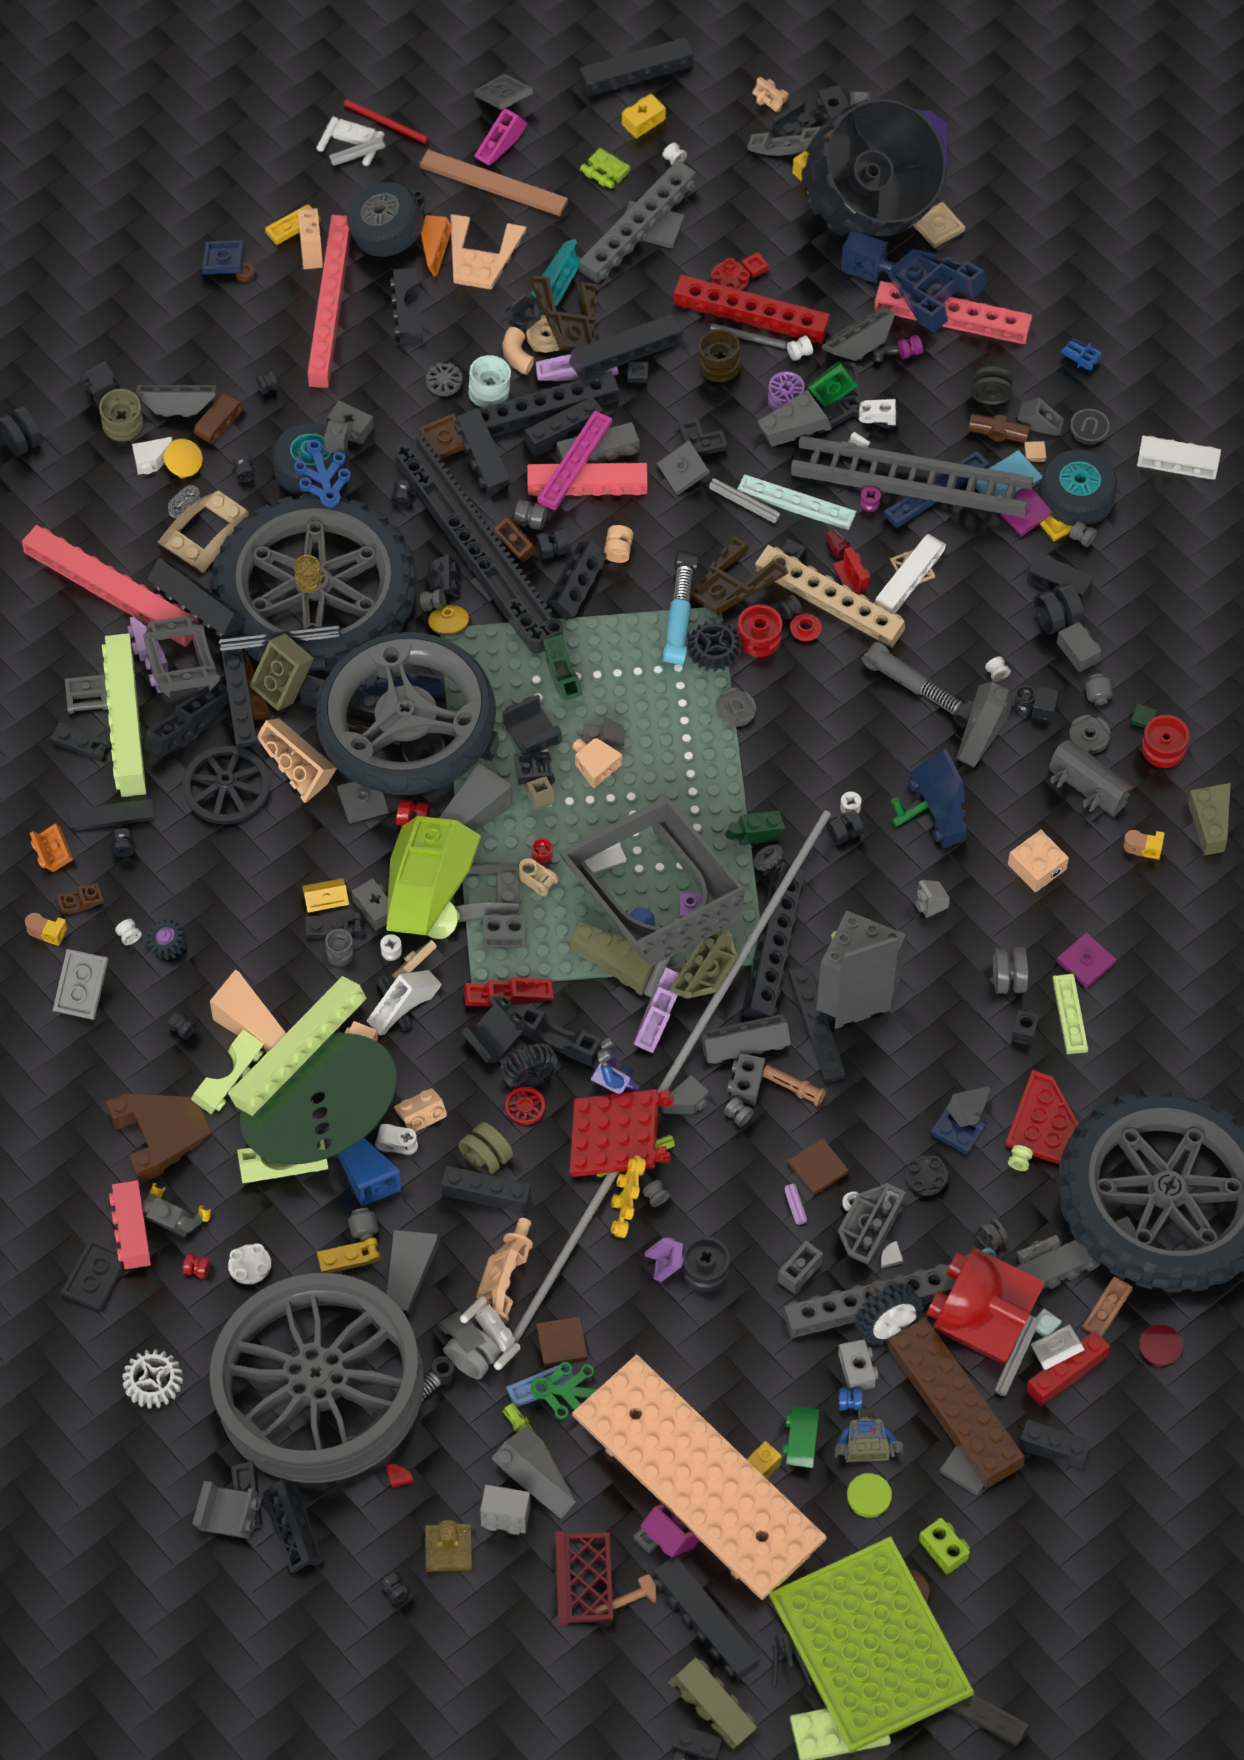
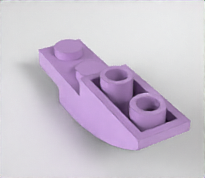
M130 617L131 626H127L130 638L134 637L135 640L132 643L134 655L138 654L140 662L145 661L146 669H151L152 674L149 675L151 687L155 686L157 693H161L162 691H160L154 677L145 647L143 633L146 632V626L136 618ZM156 640L155 643L163 670L168 672L165 655Z

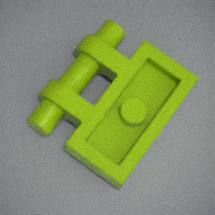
M601 148L589 158L588 165L590 166L583 164L580 168L585 173V176L590 179L594 178L599 181L600 185L603 187L607 186L610 189L615 185L612 179L619 183L630 172L629 165Z

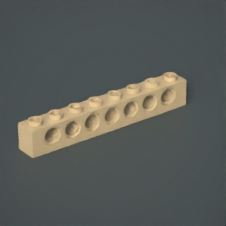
M768 545L755 563L757 573L772 560L785 565L788 574L775 581V583L893 648L905 630V621L900 615L891 614L882 605L871 603L866 596L855 594L848 586H841L832 577L821 575L814 567L805 566L798 558L787 556L778 547L773 548ZM794 574H801V575H802V576H800L799 578H794V577H793ZM812 583L819 584L817 587L809 586ZM831 592L836 594L833 597L827 596V594ZM846 602L853 603L851 606L843 605ZM862 612H869V613H870V614L867 615V616H862V615H861ZM880 621H885V622H887L886 625H883V626L878 625V623H879Z

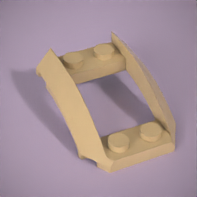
M216 491L200 498L181 513L160 538L158 544L205 575L206 569L215 561V557L219 554L220 546L225 538L234 532V527L245 517H249V512L220 491ZM204 507L229 523L212 539L205 549L179 533L187 522Z

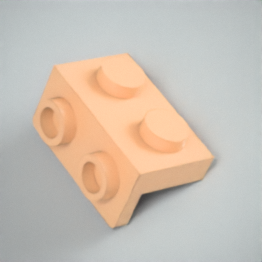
M433 1088L424 1090L420 1094L394 1106L396 1113L403 1120L406 1128H410L415 1132L447 1117L443 1101Z

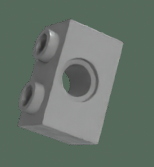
M865 1339L840 1344L838 1355L848 1391L875 1388L876 1379L879 1378L876 1366L872 1367L870 1359H873L871 1347L866 1346ZM861 1363L864 1367L856 1368L854 1364Z

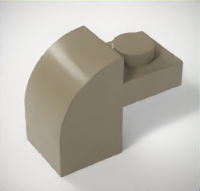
M546 776L528 782L527 785L522 784L529 798L530 806L534 811L555 804L554 790Z

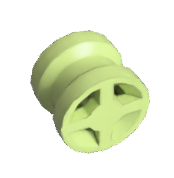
M1013 1146L1011 1151L1013 1155L1009 1157L1008 1165L1019 1171L1028 1170V1161L1032 1159L1033 1152L1025 1146Z

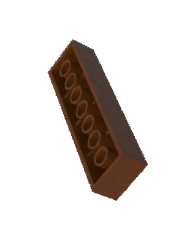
M926 1317L888 1339V1350L951 1440L959 1448L986 1489L1024 1466V1455Z

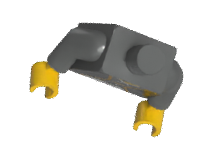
M156 1183L153 1184L149 1195L142 1204V1211L147 1214L146 1217L149 1221L183 1237L186 1236L187 1232H191L199 1226L202 1221H209L212 1210H204L205 1206L201 1205L199 1206L198 1213L191 1216L185 1210L162 1200L165 1187L159 1189L156 1187Z

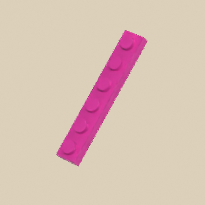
M597 411L593 412L539 495L538 503L553 510L557 509L612 424V418Z

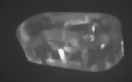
M193 485L184 487L168 503L169 514L174 518H178L190 505L200 499L199 489Z

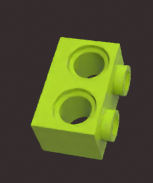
M942 1518L920 1533L919 1542L947 1575L968 1560L970 1553L968 1544L963 1539L960 1540L955 1535L953 1526ZM940 1533L945 1538L938 1540L933 1535ZM954 1550L959 1555L952 1557L947 1552Z

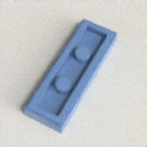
M559 1365L507 1386L506 1390L512 1403L518 1408L537 1400L530 1391L532 1381L538 1377H549L559 1368ZM567 1366L561 1367L562 1372H569ZM572 1372L569 1376H562L553 1385H564L573 1377ZM539 1385L537 1387V1390L539 1392H544L545 1387Z

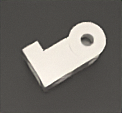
M895 399L866 400L861 402L859 405V420L863 423L888 422V425H896Z

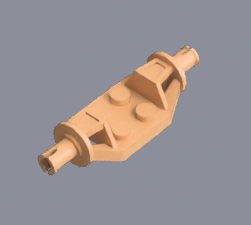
M525 1218L518 1219L515 1232L505 1234L503 1237L505 1244L489 1257L476 1295L477 1300L480 1297H484L487 1301L486 1305L493 1304V1310L498 1313L504 1325L509 1321L508 1314L513 1303L505 1294L510 1285L509 1278L515 1266L526 1263L528 1252L533 1247V1242L527 1238L532 1223Z

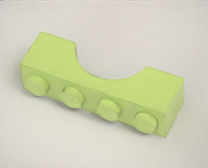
M243 1029L228 1050L233 1061L232 1073L221 1079L206 1077L191 1100L211 1115L215 1109L220 1111L226 1103L225 1096L237 1084L240 1077L243 1078L251 1070L248 1067L251 1062L254 1061L256 1063L262 1056L263 1052L261 1049L264 1044Z
M324 1139L317 1145L319 1150H325ZM251 1148L237 1150L242 1183L328 1169L327 1159L307 1164H281L262 1158Z

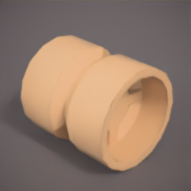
M613 525L608 529L607 542L604 548V552L607 554L606 559L616 563H623L629 559L633 539V531L630 528L622 525Z

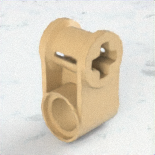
M531 858L523 859L519 864L520 881L541 896H547L550 887L559 881L554 872L546 869ZM525 870H531V871H533V872H531V873H526V872H524V871H525Z

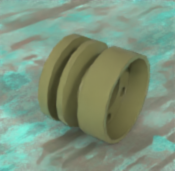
M115 389L106 393L99 405L102 426L106 435L113 440L121 442L137 437L143 427L141 404L137 395L126 389Z

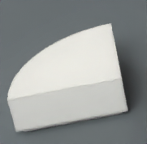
M897 1241L889 1244L884 1249L881 1256L882 1269L903 1263Z

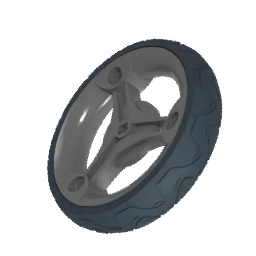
M403 632L401 634H388L361 644L360 647H356L344 656L331 670L329 676L324 681L318 698L316 710L317 731L329 759L341 773L357 784L371 790L393 795L426 793L455 781L466 773L483 755L490 742L495 725L496 701L494 692L486 673L479 663L468 652H465L454 643L424 633ZM413 665L431 668L444 674L460 689L465 705L458 712L448 711L436 706L433 697L426 690L412 686L405 673ZM373 675L387 678L388 691L381 696L376 704L375 723L362 735L350 732L347 724V709L355 691ZM401 676L403 686L394 688L392 678ZM380 733H383L382 735H380L376 740H374V741L371 743V741H372L374 738H376ZM427 733H442L455 736L454 740L438 753L417 761L394 762L374 756L383 747L396 740L412 741L423 737Z

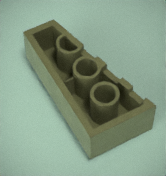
M579 922L572 937V951L593 965H598L605 973L618 978L622 984L630 986L636 990V993L642 996L655 965H651L643 960L626 938Z
M695 1658L670 1679L668 1683L673 1688L677 1685L681 1689V1696L687 1703L690 1702L697 1705V1713L703 1719L711 1720L713 1722L711 1724L712 1728L733 1749L757 1728L754 1724L755 1720L748 1712L744 1713L741 1710L739 1701L733 1695L729 1696L723 1689L725 1686L717 1677L713 1678L708 1672L709 1667L707 1664Z

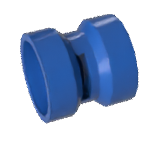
M839 1388V1410L846 1411L848 1408H853L855 1411L861 1410L862 1389L848 1391L846 1388Z

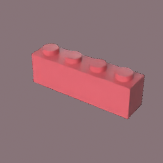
M138 1180L112 1184L113 1193H109L111 1206H115L116 1211L112 1212L113 1224H118V1230H114L116 1243L121 1242V1248L117 1249L119 1262H124V1269L151 1265Z

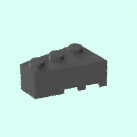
M808 390L757 421L762 434L771 446L796 440V437L806 434L810 436L813 435V432L823 429L826 431L831 430L827 416Z

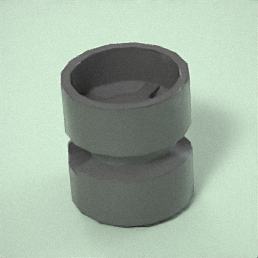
M519 500L515 509L514 523L522 527L529 525L531 529L542 531L547 516V507L537 503L532 506L531 502Z
M344 929L330 931L325 938L327 958L335 966H345L354 957L352 936Z

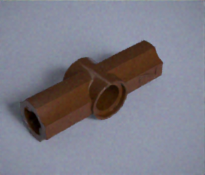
M972 413L968 431L987 434L995 441L1010 439L1027 442L1030 425L1011 422L1003 415H995L992 418Z

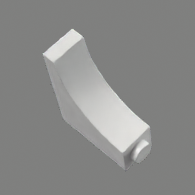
M429 970L399 974L367 1019V1022L373 1029L377 1030L379 1035H385L390 1027L407 1011L422 1002L431 1000L442 984Z

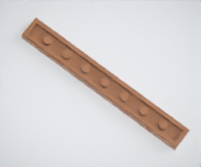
M427 150L420 163V168L558 216H561L568 203V198L430 150Z

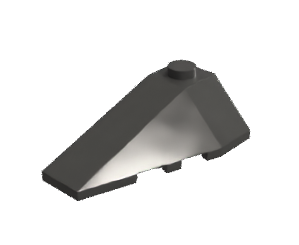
M994 682L979 685L956 757L957 760L970 767L976 766L1008 721L1013 705L1008 689Z
M529 1426L524 1427L505 1441L491 1458L509 1476L559 1518L563 1519L577 1503L565 1479L562 1478L557 1469V1464L550 1456L544 1440Z

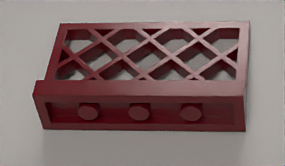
M564 1531L555 1532L559 1626L568 1625L571 1622L613 1621L609 1532L564 1534ZM596 1539H605V1547L600 1552L591 1546ZM579 1540L584 1546L575 1553L569 1547V1541ZM587 1548L596 1555L589 1563L580 1557ZM599 1558L606 1564V1568L600 1574L591 1567ZM576 1559L585 1566L578 1575L570 1569V1565ZM587 1570H590L596 1576V1579L590 1585L580 1578ZM599 1580L607 1585V1590L602 1595L592 1588ZM576 1581H579L586 1588L579 1596L571 1591V1587ZM589 1591L598 1598L590 1607L581 1600ZM606 1595H608V1601L604 1599ZM578 1602L587 1609L583 1615L572 1616V1608ZM602 1602L608 1607V1614L599 1615L593 1609Z

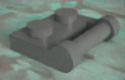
M105 674L65 679L68 714H74L75 711L100 708L109 710L107 706L108 696ZM102 697V700L81 703L73 702V700L75 699Z

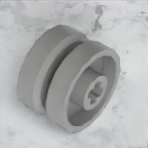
M477 1328L486 1341L484 1344L466 1353L460 1348L456 1339H451L443 1350L446 1357L451 1359L459 1370L473 1378L481 1379L489 1370L488 1364H493L500 1356V1350L490 1337Z

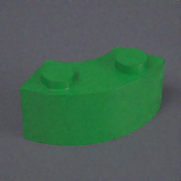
M792 1406V1414H787L786 1427H790L789 1443H784L783 1456L787 1457L786 1465L813 1468L819 1409Z

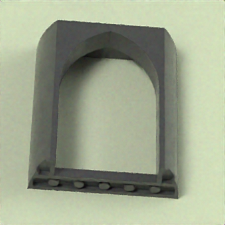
M667 796L559 851L565 864L641 958L651 965H656L665 959H669L673 955L734 924L744 903L745 888ZM652 826L653 833L699 887L703 895L701 907L664 927L642 923L631 917L621 908L584 860Z

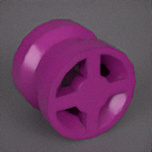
M868 486L862 490L860 500L862 509L870 512L879 508L881 498L879 489Z

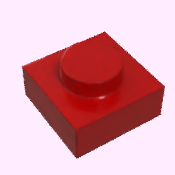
M758 252L742 260V265L752 278L769 270L768 263Z

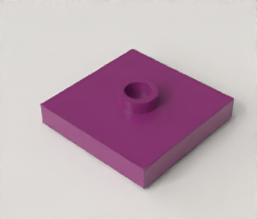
M1021 488L1014 494L1013 499L1027 502L1025 517L1000 513L1022 537L1052 514V510L1049 509L1033 489Z
M1088 933L1080 937L1057 958V962L1070 974H1074V977L1086 988L1110 969L1117 960Z

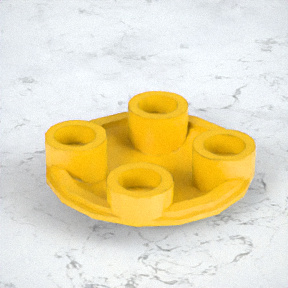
M174 440L165 449L163 462L172 473L180 478L192 476L202 466L203 457L201 450L190 440Z

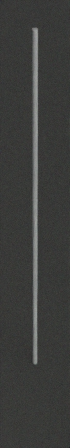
M823 811L739 952V959L718 992L714 994L657 1090L658 1093L669 1089L830 818V812ZM619 1172L607 1174L512 1334L515 1338L514 1343H518Z

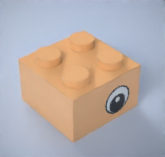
M1039 830L1010 852L1008 865L1036 893L1067 869L1069 857L1042 830Z

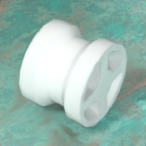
M671 143L664 150L663 157L666 160H670V164L673 165L677 160L683 163L687 153L684 150H680L677 143Z
M1002 657L993 658L985 665L987 672L991 673V678L994 682L1005 679L1011 672L1009 667L1004 665L1005 661Z
M855 792L845 793L841 797V813L843 814L853 809L859 814L861 810V797Z
M132 919L122 921L115 929L117 935L122 937L121 941L124 945L135 943L142 935L141 931L135 928V922Z
M392 934L382 938L380 945L383 958L389 961L398 959L402 954L400 938Z

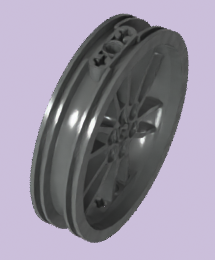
M310 1273L276 1282L253 1295L236 1310L222 1329L215 1344L210 1364V1387L221 1423L232 1444L249 1462L253 1461V1464L259 1469L278 1478L303 1483H322L344 1479L367 1470L384 1459L400 1444L412 1427L421 1406L424 1391V1370L411 1325L399 1306L388 1295L363 1280L347 1275ZM318 1306H342L356 1309L363 1313L346 1327L329 1348H324L323 1326ZM312 1307L315 1318L314 1343L304 1345L297 1332L292 1312ZM287 1315L290 1330L300 1353L292 1357L273 1348L250 1342L269 1324ZM368 1324H373L379 1330L378 1333L365 1343L344 1353L351 1341ZM388 1338L400 1349L403 1367L402 1378L374 1371L350 1369L370 1356ZM242 1353H247L271 1360L281 1365L283 1369L260 1370L238 1366L237 1363ZM317 1356L315 1359L309 1360L310 1357ZM332 1361H338L336 1364H330ZM300 1370L298 1374H292L294 1371ZM233 1376L260 1383L285 1385L263 1399L246 1416L235 1407L232 1391ZM342 1380L341 1383L334 1384L335 1381ZM351 1385H380L399 1389V1392L394 1402L366 1395L352 1388ZM302 1389L305 1390L304 1392H302V1393H300V1394L297 1393V1391H299V1390H302ZM322 1394H325V1395H326V1396L323 1397V1398H320V1399L317 1398L319 1395H322ZM342 1397L366 1408L387 1412L369 1430L348 1441L345 1426L335 1400ZM292 1400L282 1415L268 1429L260 1431L255 1425L267 1413ZM305 1406H311V1427L317 1450L299 1451L275 1446L271 1440L283 1432ZM331 1410L338 1423L343 1444L322 1449L319 1434L320 1412Z

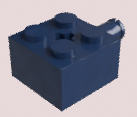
M851 231L843 246L841 271L861 277L867 281L877 283L882 271H889L896 263L886 260L887 242Z

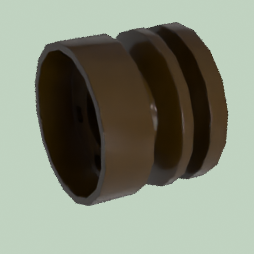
M715 329L702 336L699 342L700 370L703 376L714 382H726L738 375L741 364L740 343L737 336L731 331L724 329Z

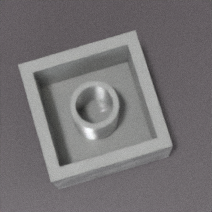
M485 1485L480 1509L481 1526H485L486 1529L492 1531L498 1529L507 1530L511 1534L526 1533L530 1513V1492Z

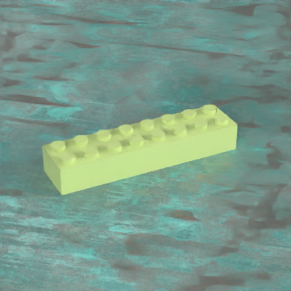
M130 634L105 636L106 644H102L106 675L105 685L108 696V719L111 730L110 740L112 744L111 752L114 763L113 773L116 790L121 791V797L146 795Z

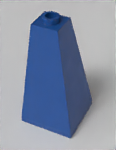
M365 1138L337 1154L361 1207L401 1191L398 1168Z

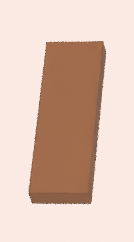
M1114 1276L1086 1319L1081 1331L1090 1335L1096 1330L1103 1337L1133 1287Z

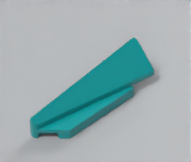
M576 239L563 244L542 275L543 277H549L555 306L559 304L579 267L580 257H576L574 247L577 244ZM532 290L530 295L536 297L534 290ZM541 308V316H545Z

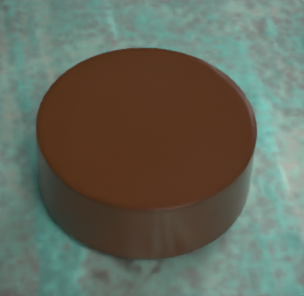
M243 262L241 273H236V278L241 282H249L255 276V269L252 264Z

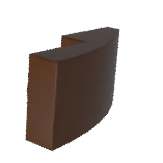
M98 883L78 886L77 891L56 894L55 898L61 916L81 912L103 903Z

